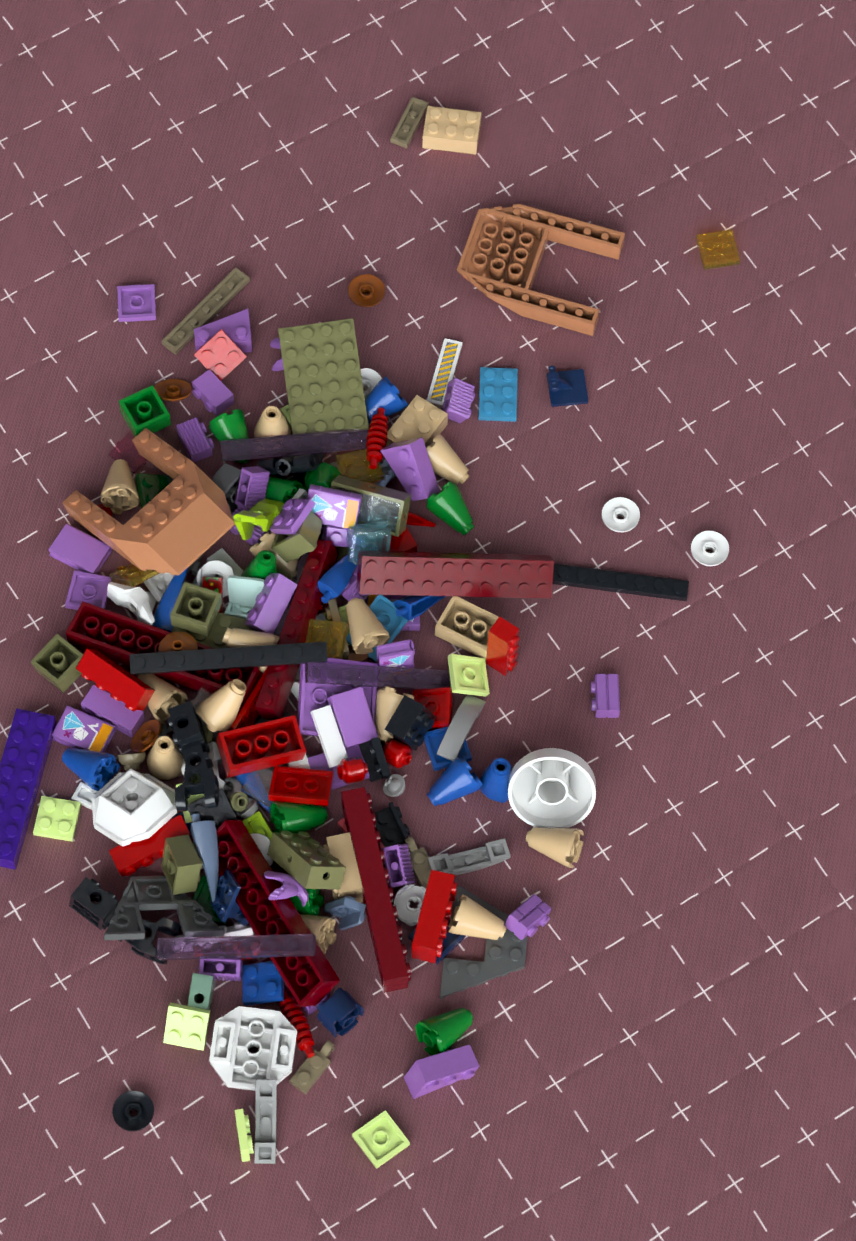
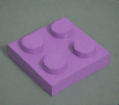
M154 284L117 286L119 322L156 320Z
M290 499L286 501L281 513L274 518L270 530L274 534H296L316 503L311 499Z
M74 570L65 608L78 610L82 601L105 609L108 599L107 588L108 584L112 582V577Z

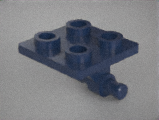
M556 366L548 367L549 372L546 374L552 407L588 403L583 369L556 372Z
M225 870L224 875L219 879L215 901L212 902L211 899V906L222 922H226L229 917L236 919L238 923L245 926L248 924V921L235 901L241 886L231 871Z

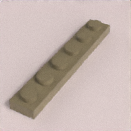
M235 267L162 340V345L177 355L194 338V329L208 324L250 282V278Z

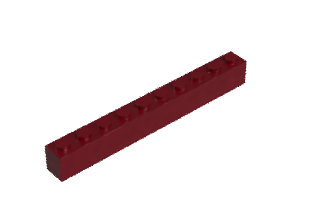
M317 540L316 548L309 552L277 645L308 643L322 603L321 597L323 594L320 592L317 582L335 564L339 554L332 541ZM300 664L269 666L255 705L262 719L276 720L282 717Z

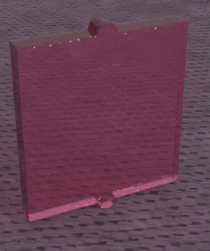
M128 433L120 442H117V445L108 455L115 461L119 459L125 460L131 472L135 474L142 465L146 464L147 459L138 453L132 441L135 437Z

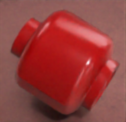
M399 740L388 741L383 747L387 764L395 768H402L411 762V748Z
M358 756L344 758L337 766L338 777L346 784L361 782L364 780L365 774L368 773L367 763L363 762Z

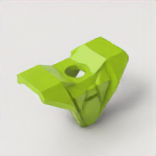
M263 499L249 509V511L243 510L235 514L233 519L242 539L248 540L252 537L254 525L260 526L264 532L269 531L274 518L280 514L284 503Z

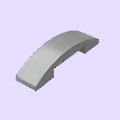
M467 695L464 698L445 733L437 755L451 761L458 757L463 748V743L476 718L479 717L486 701L472 695Z
M504 838L488 842L484 847L452 855L445 853L429 857L428 861L432 870L460 875L498 864L509 859L511 856Z
M256 1079L254 1163L275 1164L277 1080Z

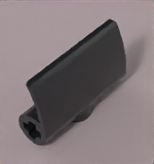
M323 453L287 454L282 457L259 459L257 466L269 471L270 475L280 474L285 476L289 473L314 471L320 465Z

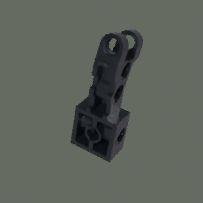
M191 701L169 708L170 717H167V720L174 732L172 737L185 760L184 783L175 788L176 809L178 812L188 811V798H190V795L204 794L207 809L217 808L219 806V782L212 769L214 765L208 755L210 749L201 719Z
M85 877L72 893L69 907L100 930H105L114 916L118 905L117 897L110 891L105 892L100 888L101 885L94 879L89 880ZM165 917L156 923L142 919L144 930L149 931L151 936L144 939L125 941L132 945L131 950L137 955L159 964H167L170 953L167 954L162 950L154 948V945H152L157 931L172 937L178 936L181 925Z

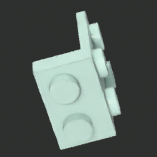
M230 575L227 579L229 604L224 614L247 620V615L253 609L256 597L262 591L265 580Z

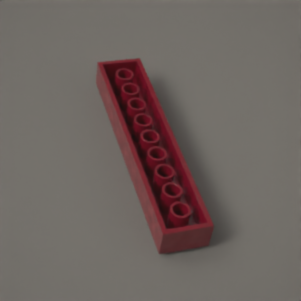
M358 551L356 589L359 594L551 598L554 560L550 555Z
M82 601L65 632L67 641L72 646L83 650L97 649L109 659L130 666V654L159 652L161 640L170 634V632L84 601ZM197 642L198 650L215 649ZM176 645V646H174V647H175V648H180L181 645ZM260 667L154 674L208 695H212L230 681L239 679L247 687L241 707L244 706L262 676Z
M365 787L342 791L341 806L347 832H350L363 887V903L366 905V917L383 991L386 993L408 988V981H411L410 964L405 963L407 961L405 944H401L400 924L396 925L398 923V913L396 905L392 906L394 896L392 887H388L387 867L383 868L385 867V856L383 849H380L381 840L379 831L376 830L374 811L371 812V795L366 793Z
M225 820L217 829L219 875L222 876L225 870H230L241 886L235 901L300 1007L316 1006L340 982V979L290 898L268 899L270 894L282 885L278 880L265 878V871H272L242 820Z

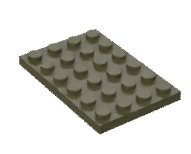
M353 318L278 329L294 441L312 437L322 438L368 431L369 426Z

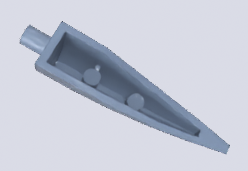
M197 813L191 815L193 821L191 823V832L198 856L202 859L211 899L214 902L219 873L217 830L215 821H201L200 815Z

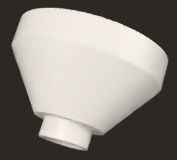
M558 748L539 749L525 755L513 767L509 777L508 798L516 815L531 826L569 828L580 823L591 812L596 798V780L590 766L578 755Z

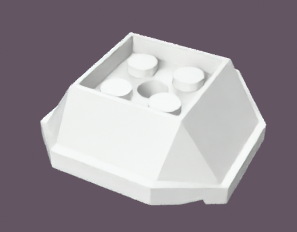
M131 768L125 773L119 772L92 796L94 828L122 847L129 845L131 842L148 839L177 813L175 790L150 774H142Z
M238 1006L223 1017L215 1020L209 1063L229 1088L256 1091V1079H276L278 1085L292 1073L297 1030L280 1011ZM251 1047L259 1049L255 1054L250 1053L248 1050Z

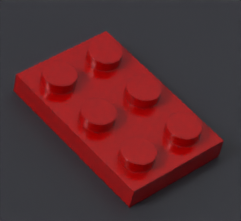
M274 766L269 790V801L328 806L334 771Z

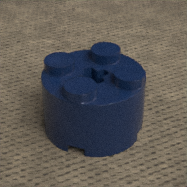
M338 988L331 998L327 1001H322L317 1007L319 1011L317 1015L318 1021L334 1037H337V1034L340 1036L347 1034L357 1025V1017L359 1015L362 1017L364 1014V1008L348 991L342 988Z

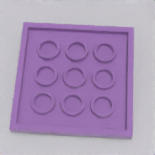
M328 658L326 663L301 664L297 716L301 735L319 737L311 711L328 706L326 698L359 687H363L375 725L378 663Z

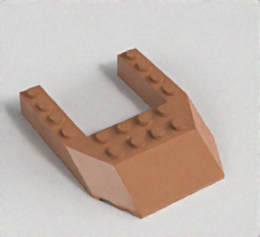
M514 204L512 207L506 208L498 206L492 209H478L457 272L485 296L523 317L593 336L598 323L600 309L535 292L531 288L548 240L619 260L624 246L625 233L522 204Z
M145 428L132 441L142 457L174 479L124 525L77 490L62 503L71 518L138 569L143 571L151 569L156 570L157 573H170L171 575L179 576L231 529L235 522L224 492L194 462Z

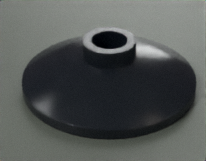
M128 1091L121 1094L114 1102L112 1109L113 1118L120 1128L131 1132L139 1131L147 1127L152 1121L154 1106L146 1094L140 1091ZM135 1110L138 1113L136 1116H131L130 1112Z

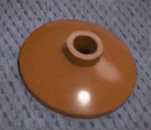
M363 274L355 277L350 282L348 295L351 301L360 307H373L384 298L385 286L378 277Z
M180 379L163 380L154 387L160 399L167 401L185 399L192 392L191 385Z
M173 632L161 640L158 650L159 652L198 650V645L190 634ZM181 645L180 648H175L174 646Z
M154 719L143 724L131 741V750L134 753H142L148 748L153 747L160 734L161 723Z

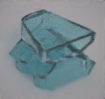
M387 519L348 526L346 538L348 562L358 565V551L390 550L391 529L386 528Z

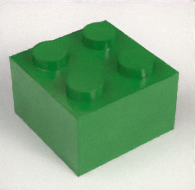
M153 385L119 400L120 412L134 437L145 428L155 433L171 425L170 414Z

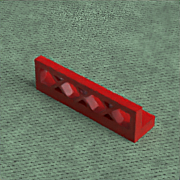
M267 666L264 673L261 672L262 676L244 706H240L230 730L251 726L259 715L255 705L269 666Z

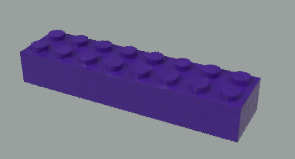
M16 708L0 763V867L16 870L52 744V733L57 726L55 716Z

